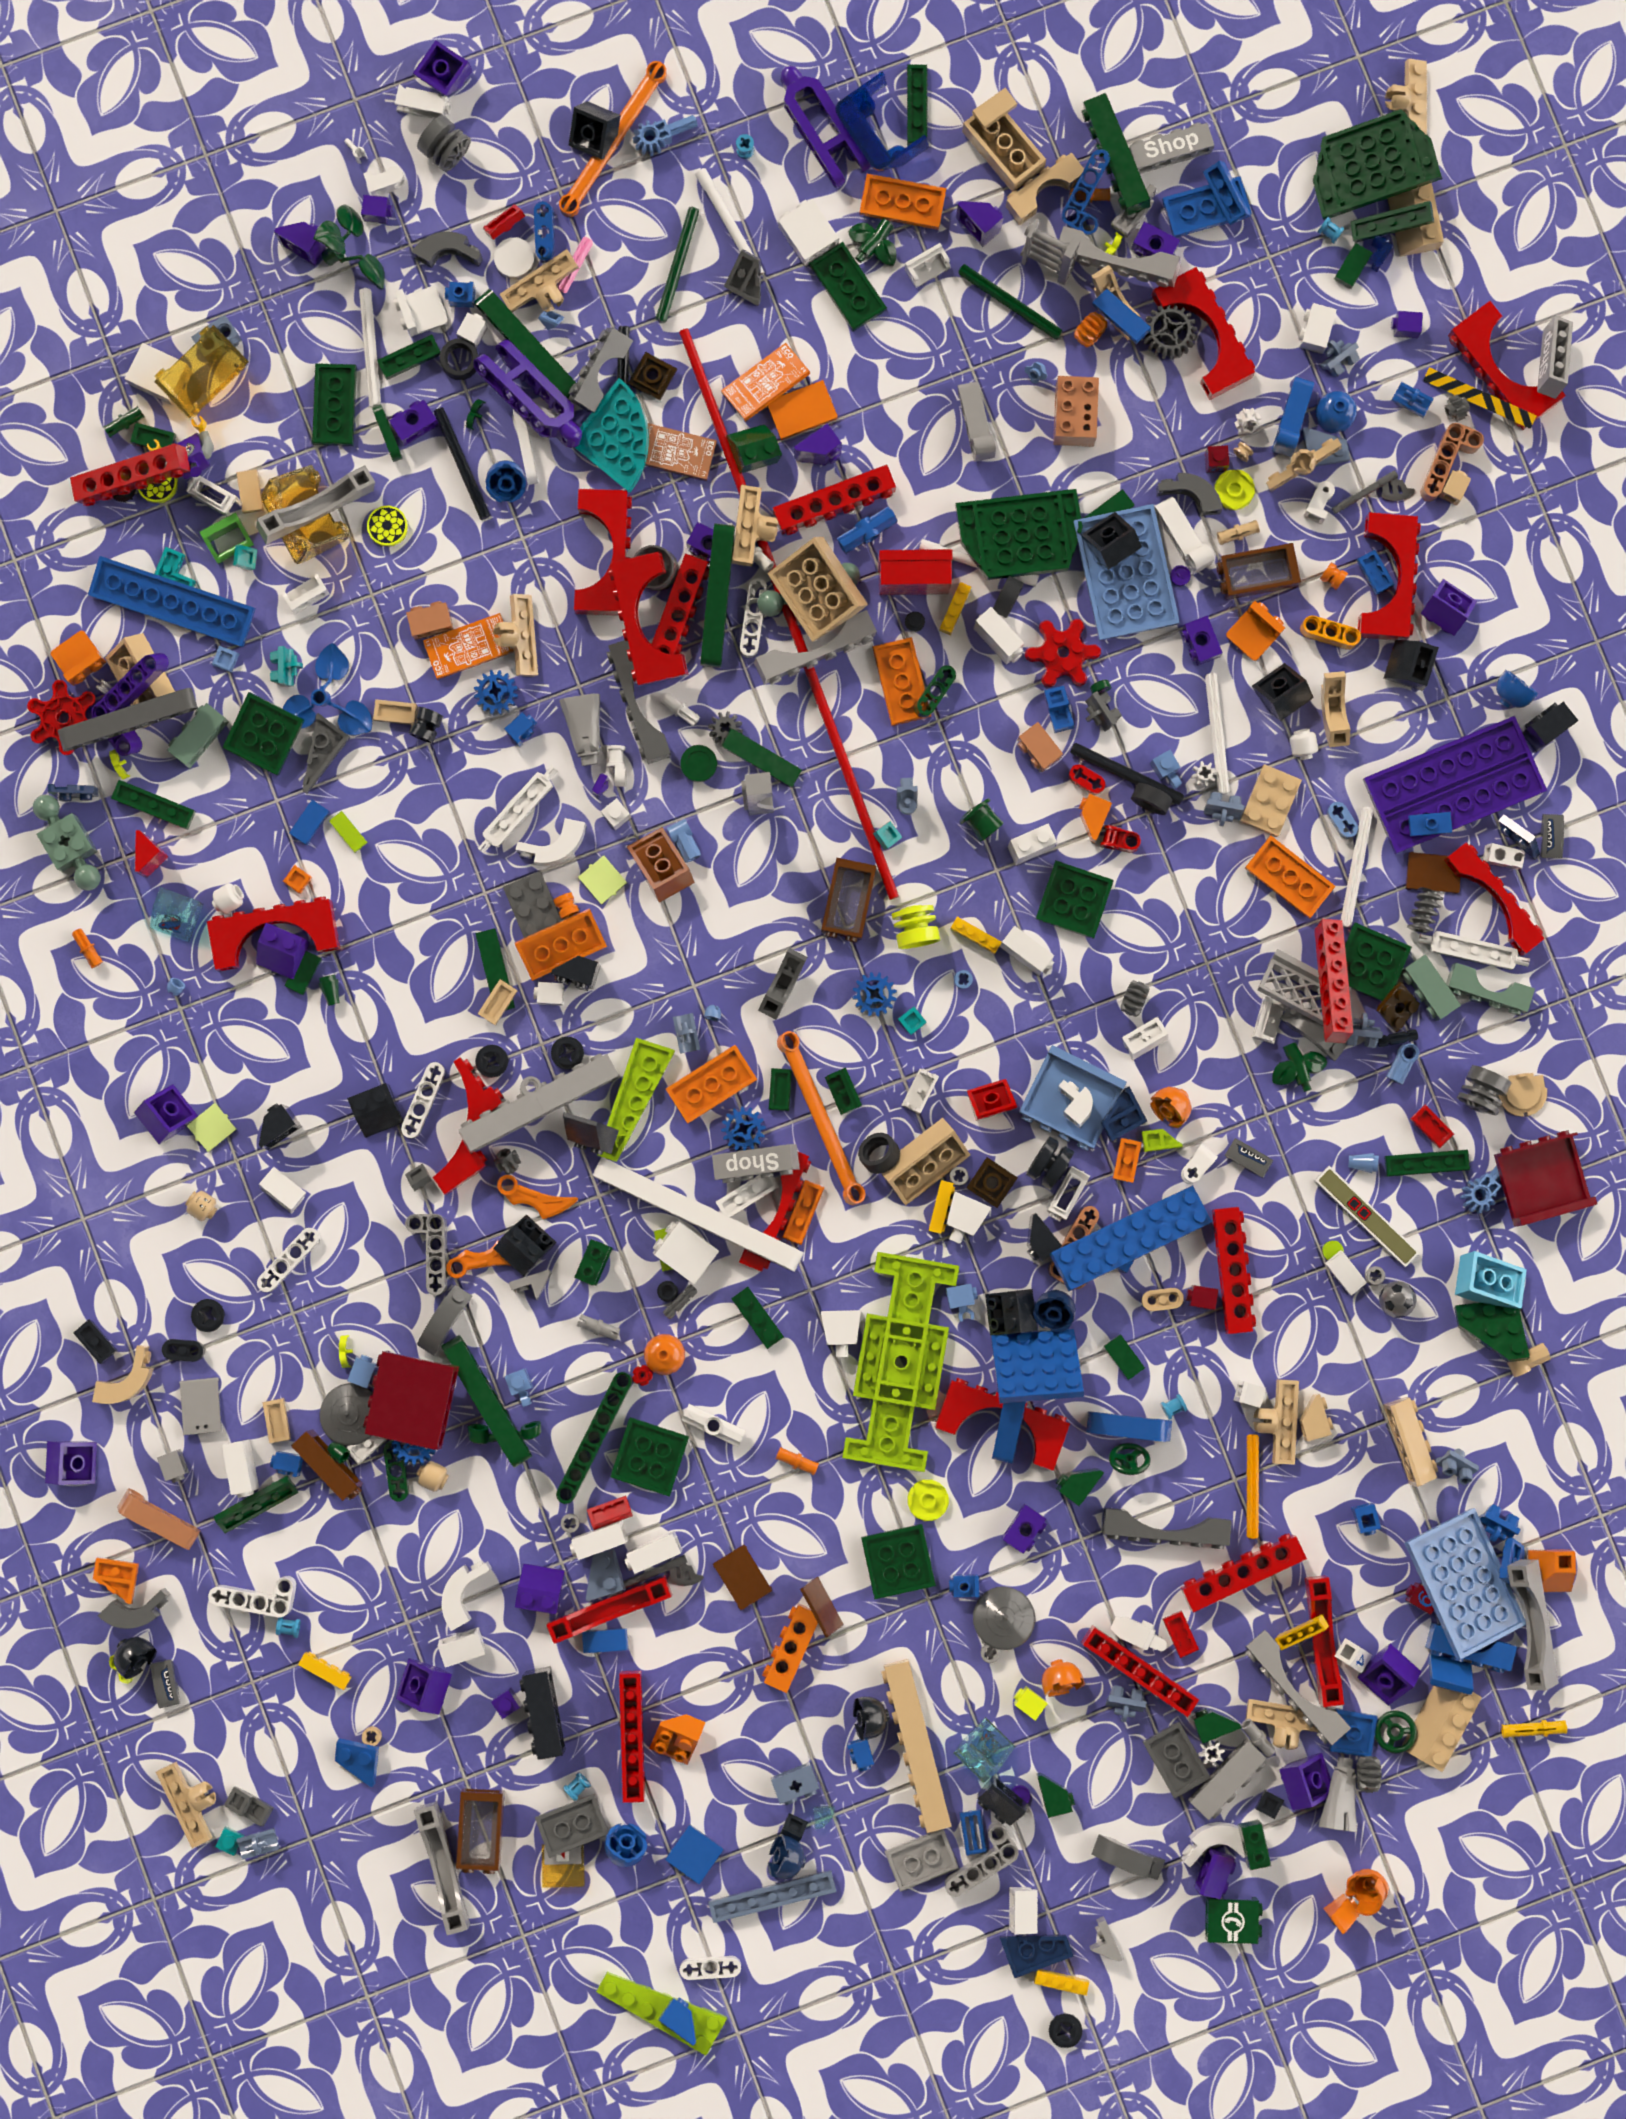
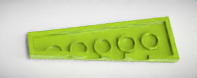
M639 1038L635 1039L607 1126L617 1129L619 1132L612 1153L603 1152L602 1155L597 1154V1156L615 1162L619 1160L675 1050Z
M608 1971L596 1990L597 1993L705 2056L708 2054L727 2020L725 2015L704 2007L695 2006L686 2001L689 2004L687 2008L692 2013L696 2043L692 2046L658 2021V2018L671 1999L674 1998L671 1995L658 1992L648 1986L637 1984L632 1980Z

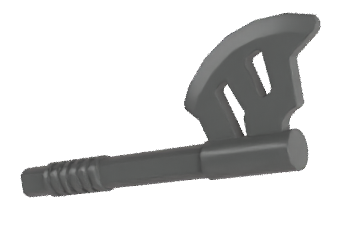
M1394 470L1365 489L1338 503V505L1332 508L1334 514H1337L1381 487V497L1390 501L1406 499L1415 492V489L1407 488L1403 480H1398V474ZM1388 483L1392 486L1393 494H1390ZM1397 486H1400L1402 494H1399Z
M683 1555L623 1582L625 1589L669 1570L670 1576L668 1580L676 1585H693L700 1582L704 1577L703 1575L695 1574L692 1565L686 1564L688 1561L686 1556ZM676 1567H679L681 1571L680 1578H677ZM686 1571L689 1572L690 1579H686Z

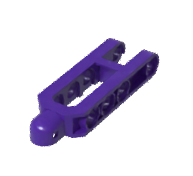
M786 66L781 71V83L786 90L784 108L833 186L838 188L846 183L842 172L831 156L844 147L852 160L857 162L862 173L870 169L871 163L819 79L802 76L795 66ZM802 89L814 94L819 102V108L824 110L830 120L831 127L834 126L838 132L837 136L825 143L821 141L795 99V94Z
M503 340L495 346V350H497L499 356L507 363L506 366L511 370L507 374L485 354L474 359L473 365L476 372L541 437H556L563 445L569 448H575L580 444L582 431L573 421L574 405L509 340ZM519 378L522 382L525 381L534 390V394L536 396L539 395L548 404V408L550 410L553 409L559 416L550 418L514 380Z

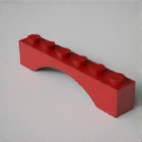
M1467 842L1446 857L1444 861L1456 876L1477 883L1495 898L1506 919L1508 941L1518 950L1520 956L1525 955L1545 939L1543 931L1538 925H1534L1530 921L1528 912L1517 905L1515 896L1504 889L1502 880L1491 873L1489 864L1478 857L1476 848Z
M798 1152L800 1169L793 1170V1174L781 1175V1202L773 1221L762 1233L780 1240L777 1238L779 1230H784L788 1219L784 1218L787 1210L792 1211L796 1201L792 1199L795 1191H800L803 1181L800 1180L802 1173H807L811 1161H808V1155ZM744 1249L739 1263L761 1272L764 1268L768 1270L771 1262Z
M664 1575L549 1621L546 1625L553 1644H556L612 1619L671 1598L673 1594Z
M1326 1575L1304 1577L1309 1620L1323 1615L1329 1625L1325 1631L1311 1637L1319 1704L1323 1707L1344 1705L1342 1682L1337 1658L1335 1657L1330 1579Z

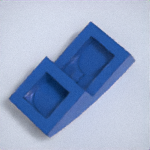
M1060 686L1044 690L1054 733L1074 729L1065 687Z
M627 1628L582 1632L583 1653L628 1650Z

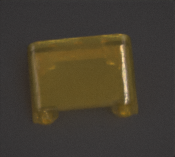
M207 325L199 333L201 337L197 343L166 371L162 368L154 376L156 378L154 383L189 421L205 408L249 364V361L214 325L211 328Z
M311 464L270 478L261 494L262 502L267 512L270 513L277 509L295 505L318 494L319 491L317 489L319 482H321L320 474L318 471H315ZM329 513L281 538L293 561L296 564H301L346 541L350 534L347 525L341 521L335 522Z

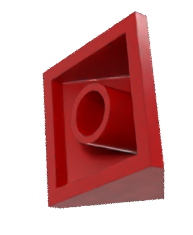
M136 830L135 872L143 877H149L169 856L149 836L140 830Z
M1006 1079L967 1090L976 1121L1017 1108Z

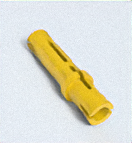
M1565 1720L1501 1724V1733L1503 1738L1534 1735L1548 1737L1549 1734H1567V1724Z

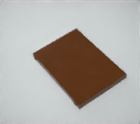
M1408 852L1406 889L1419 890L1420 887H1424L1434 891L1457 894L1460 893L1461 877L1456 876L1444 861L1448 855Z
M745 1544L713 1563V1567L718 1572L740 1610L773 1591Z
M818 1576L800 1589L826 1638L844 1625Z

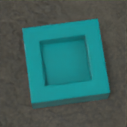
M240 544L236 545L233 566L251 571L254 570L256 567L257 549Z
M891 821L873 833L884 850L902 838Z
M912 1007L898 1018V1021L910 1036L927 1023L915 1007Z
M225 1826L215 1847L235 1856L239 1848L237 1838L244 1837L245 1835Z

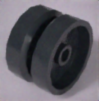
M1050 1136L1025 1174L1036 1180L1045 1171L1046 1173L1041 1180V1185L1049 1190L1053 1188L1057 1180H1060L1074 1154L1073 1150L1065 1146L1055 1155L1054 1153L1059 1146V1142Z

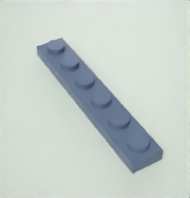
M828 1870L710 1900L708 1903L713 1923L834 1893L836 1892L832 1871Z

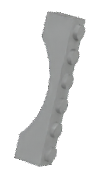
M1063 227L1059 238L1060 241L1070 243L1073 237L1081 240L1075 261L1079 262L1082 266L1090 267L1092 265L1101 270L1109 265L1120 276H1133L1142 282L1152 281L1161 287H1174L1181 267L1179 256L1158 252L1142 258L1116 257L1096 247L1083 231Z
M364 465L346 474L339 481L311 498L286 508L274 510L258 518L256 528L267 545L373 492L375 481Z
M865 610L848 619L839 634L829 643L818 649L802 653L772 650L756 657L754 665L763 684L765 685L770 682L773 685L781 681V677L789 675V677L794 676L800 672L799 669L806 666L807 669L818 665V661L822 659L828 661L835 658L838 652L844 651V653L855 649V645L861 642L863 645L870 643L874 640L873 637L876 635L877 630L868 611Z
M770 772L745 775V781H741L744 809L749 810V815L774 813Z
M1520 1559L1508 1565L1507 1568L1510 1586L1520 1601L1526 1621L1527 1655L1524 1672L1527 1690L1546 1691L1559 1684L1539 1560Z
M1263 1630L1245 1646L1248 1650L1245 1652L1246 1655L1253 1662L1256 1660L1262 1666L1260 1671L1267 1678L1272 1677L1276 1682L1274 1687L1281 1695L1286 1693L1290 1698L1288 1703L1295 1711L1300 1710L1305 1715L1302 1719L1310 1728L1314 1726L1319 1731L1317 1736L1324 1744L1328 1742L1330 1745H1333L1351 1729L1337 1712L1315 1706L1294 1689L1283 1670L1280 1659V1647L1266 1630Z
M438 1802L418 1806L414 1810V1814L433 1870L446 1934L448 1936L468 1930L470 1922Z

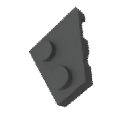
M743 249L724 287L757 306L761 302V259Z

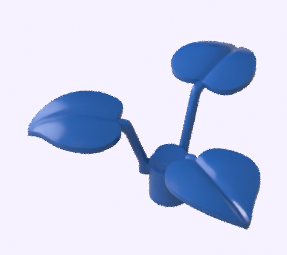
M331 643L321 651L316 660L315 670L317 676L321 679L328 678V681L320 689H316L311 693V705L307 697L294 695L285 702L283 709L305 719L301 728L304 729L311 726L316 720V714L312 710L315 705L322 707L329 705L342 711L338 717V725L344 733L348 735L369 733L372 730V717L368 708L363 703L351 700L344 709L331 702V696L325 690L332 682V678L340 680L349 671V661L346 655L336 644Z

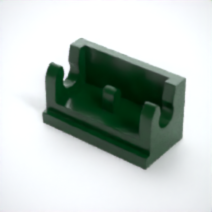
M846 1067L825 1077L840 1115L862 1107Z

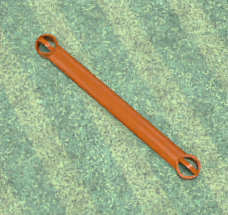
M653 61L647 66L646 75L620 113L618 135L605 158L601 160L592 156L568 194L560 199L559 208L564 216L573 217L578 214L580 203L658 84L665 81L667 71L662 62ZM659 68H662L664 74L660 78H654ZM566 200H568V201L566 202L564 208L562 209L563 203H564ZM574 200L577 203L576 208L571 212H567L568 207Z
M787 1031L778 1037L777 1047L781 1052L785 1053L843 1186V1199L849 1205H857L865 1199V1189L857 1183L799 1050V1037L794 1032ZM785 1036L792 1039L794 1044L792 1049L787 1046ZM851 1187L859 1192L858 1201L853 1198Z

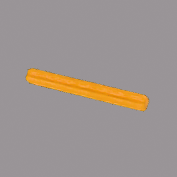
M1249 1434L1247 1435V1538L1256 1539L1259 1537V1436Z

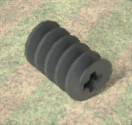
M1420 887L1419 890L1422 893L1416 896L1420 901L1414 902V906L1418 909L1412 910L1411 913L1414 916L1409 918L1412 924L1407 925V928L1416 932L1426 933L1434 930L1429 926V924H1436V921L1431 917L1439 915L1434 911V908H1441L1436 901L1443 900L1444 898L1434 890Z

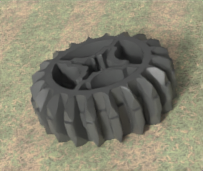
M1177 304L1174 305L1173 309H1170V305H1168L1165 310L1158 306L1157 311L1152 310L1151 316H1147L1145 319L1151 327V331L1144 336L1146 337L1144 344H1150L1148 347L1149 351L1155 349V356L1161 353L1162 359H1165L1166 355H1169L1170 360H1173L1174 354L1178 358L1182 356V352L1187 354L1188 348L1193 347V341L1197 338L1194 334L1197 332V327L1193 326L1196 322L1195 319L1189 320L1191 313L1185 315L1184 307L1178 311ZM1170 318L1177 320L1178 323L1172 322ZM1161 320L1162 329L1154 334L1153 327ZM1167 329H1170V331L1172 330V331H1173V334H1172V335H1169V333L1167 334V333H1166V330H1167ZM1182 330H1185L1186 337L1181 343L1178 344L1177 335L1180 334ZM1161 341H1166L1170 346L1162 344Z

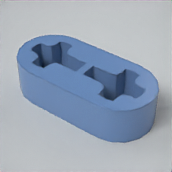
M1332 803L1327 809L1328 818L1341 837L1345 839L1352 838L1358 831L1356 821L1343 803ZM1333 807L1336 809L1341 808L1340 816L1342 819L1338 815L1332 814L1334 811ZM1343 821L1347 826L1352 825V834L1343 831L1345 828Z

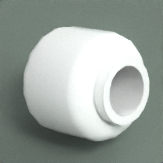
M1310 729L1294 731V735L1290 737L1293 756L1300 757V760L1313 758L1312 754L1318 751L1316 734L1310 732Z
M227 883L213 892L212 904L217 911L229 914L243 904L244 894L239 886Z

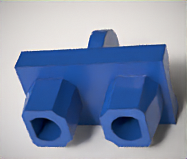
M1402 381L1391 399L1392 402L1424 418L1434 400L1432 397L1420 392V389H1415Z
M1494 1504L1490 1505L1486 1512L1479 1516L1481 1523L1487 1526L1485 1531L1490 1533L1489 1540L1495 1542L1499 1538L1504 1541L1506 1537L1513 1538L1515 1534L1518 1535L1521 1530L1518 1528L1519 1517L1508 1514L1505 1520L1501 1519L1499 1515L1502 1509Z

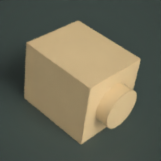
M1452 470L1439 497L1458 505L1464 496L1471 478L1467 477V474L1463 471Z

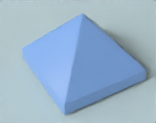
M543 311L538 319L549 330L557 327L564 317L552 311Z

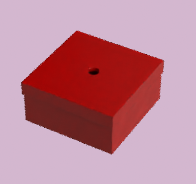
M952 549L879 550V595L949 594L952 585Z

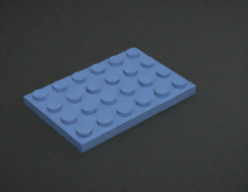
M1154 504L1116 512L1135 529L1142 548L1109 570L1098 561L1081 534L1112 513L1073 521L1099 641L1169 627L1180 623ZM1078 521H1082L1083 525L1081 534L1077 533Z
M1471 1508L1404 1542L1457 1660L1467 1657L1526 1625L1525 1618L1510 1585L1499 1578L1501 1565L1475 1508Z

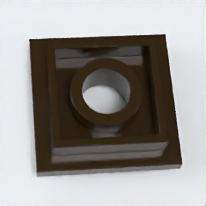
M645 351L628 384L661 401L678 369ZM650 371L658 373V377L655 380L647 378V374Z
M1399 982L1378 1005L1376 1011L1395 1032H1398L1404 1027L1410 1016L1418 1010L1420 1003Z
M986 1157L966 1188L995 1208H998L1018 1177ZM989 1177H995L998 1180L996 1188L991 1189L987 1186L986 1181Z

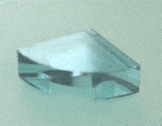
M835 1806L814 1807L815 1829L823 1828L830 1822L834 1815Z

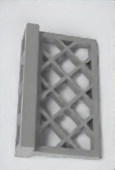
M1277 949L1267 965L1268 967L1257 990L1323 1025L1322 1007L1318 1008L1315 1000L1321 999L1318 970ZM1272 969L1281 973L1282 975L1275 976ZM1290 979L1300 983V985L1293 986ZM1285 980L1288 987L1281 988L1278 981ZM1272 982L1275 987V990H1271L1264 986L1265 983ZM1309 989L1317 992L1319 995L1312 996ZM1303 990L1306 997L1300 998L1297 991ZM1291 992L1294 999L1286 998L1284 993ZM1309 1002L1312 1009L1305 1008L1303 1003Z

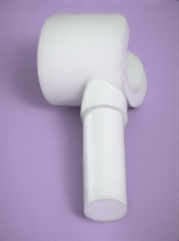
M348 138L345 139V143L352 149L357 163L361 164L360 157L368 159L363 147H356Z

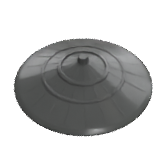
M346 1383L335 1387L326 1395L320 1408V1423L323 1431L332 1441L350 1446L363 1443L372 1436L365 1434L366 1428H363L365 1417L369 1415L368 1400L373 1395V1392L368 1388L353 1383Z
M995 1587L985 1592L977 1601L973 1611V1624L976 1633L984 1643L995 1649L1010 1650L1021 1646L1031 1636L1035 1626V1612L1030 1600L1022 1592L1010 1587Z

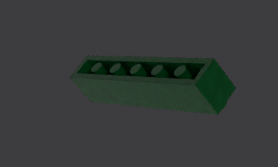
M1103 93L1083 101L1084 110H1081L1082 117L1085 122H1089L1090 128L1088 130L1092 140L1096 139L1098 144L1096 145V150L1104 149L1110 155V161L1105 172L1112 177L1110 183L1114 193L1118 192L1119 194L1118 203L1121 210H1125L1127 216L1150 208L1149 194L1107 94Z

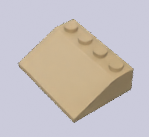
M824 537L812 538L767 573L812 642L852 618L868 605Z

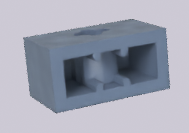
M811 1762L771 1777V1782L780 1804H792L797 1801V1797L802 1795L805 1798L815 1795L817 1793L816 1790L819 1789V1783ZM794 1780H796L797 1783L801 1782V1784L799 1785V1789L797 1790L795 1787H790L793 1785Z

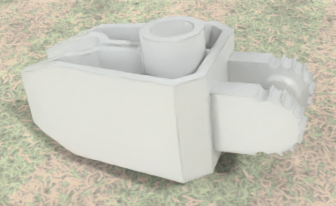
M1115 1617L1110 1628L1119 1638L1133 1644L1131 1648L1142 1653L1144 1650H1148L1149 1647L1164 1651L1168 1646L1166 1640L1155 1635L1156 1630L1153 1629L1155 1625L1144 1620L1140 1623L1128 1617Z

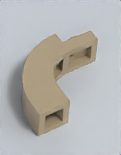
M1109 265L1091 275L1095 285L1093 289L1096 297L1108 289L1140 317L1139 313L1128 304L1121 293L1113 269ZM1114 325V327L1126 340L1130 339L1126 334H1124L1118 327Z
M1344 671L1324 673L1323 685H1321L1323 724L1329 747L1350 745L1351 729L1345 708L1346 675Z
M136 1346L131 1373L119 1383L96 1381L92 1402L113 1404L127 1401L138 1395L148 1384L154 1369L146 1367L151 1358L149 1346Z

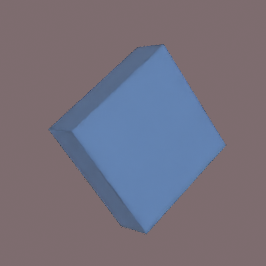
M219 646L212 665L232 673L240 654Z

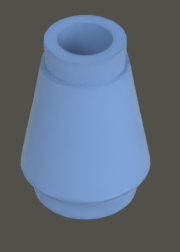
M1374 1153L1349 1155L1348 1168L1371 1174L1372 1172H1378L1379 1155H1374Z

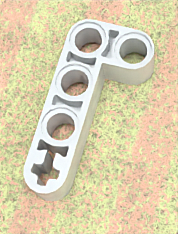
M1170 497L1154 506L1156 516L1191 574L1194 575L1212 565L1214 556L1207 544H1201L1176 500Z
M284 1576L278 1579L274 1585L273 1594L218 1585L210 1590L208 1599L215 1606L273 1617H283L292 1610L296 1581L291 1576ZM282 1581H287L290 1584L289 1591L286 1592L281 1589ZM221 1591V1595H231L229 1598L223 1597L220 1600H218L219 1596L215 1595V1593ZM237 1594L244 1596L245 1602L243 1605L236 1602ZM257 1598L265 1600L264 1608H259L256 1605ZM281 1601L286 1605L285 1612L277 1610L278 1602Z

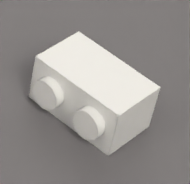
M1315 303L1312 304L1310 309H1306L1303 321H1306L1305 329L1301 328L1298 340L1301 341L1299 348L1321 354L1324 353L1337 309Z

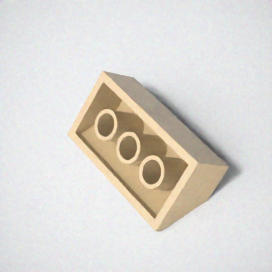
M1432 183L1387 198L1390 211L1427 201L1432 203L1434 223L1395 233L1399 257L1440 249L1444 239Z
M144 633L124 637L105 659L119 682L145 655L154 654ZM165 672L131 706L175 692Z
M941 1118L902 1148L896 1165L889 1171L881 1174L906 1206L967 1159L970 1153L944 1118Z
M1404 1397L1383 1404L1409 1484L1419 1487L1436 1479L1438 1468L1435 1461L1430 1458L1429 1452H1431V1447L1428 1440H1424L1422 1434L1424 1426L1415 1414L1418 1412L1415 1401L1411 1400L1410 1397Z
M1433 1685L1414 1721L1417 1728L1416 1741L1406 1752L1443 1772L1482 1697L1472 1692V1695ZM1411 1734L1406 1736L1402 1746L1408 1742Z

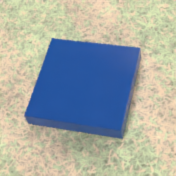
M1430 1653L1428 1658L1430 1684L1472 1695L1474 1687L1471 1663L1459 1662L1449 1657H1441Z
M1335 1708V1712L1343 1718L1351 1729L1333 1745H1329V1751L1361 1757L1372 1756L1378 1716Z
M689 1824L665 1860L700 1884L724 1848Z

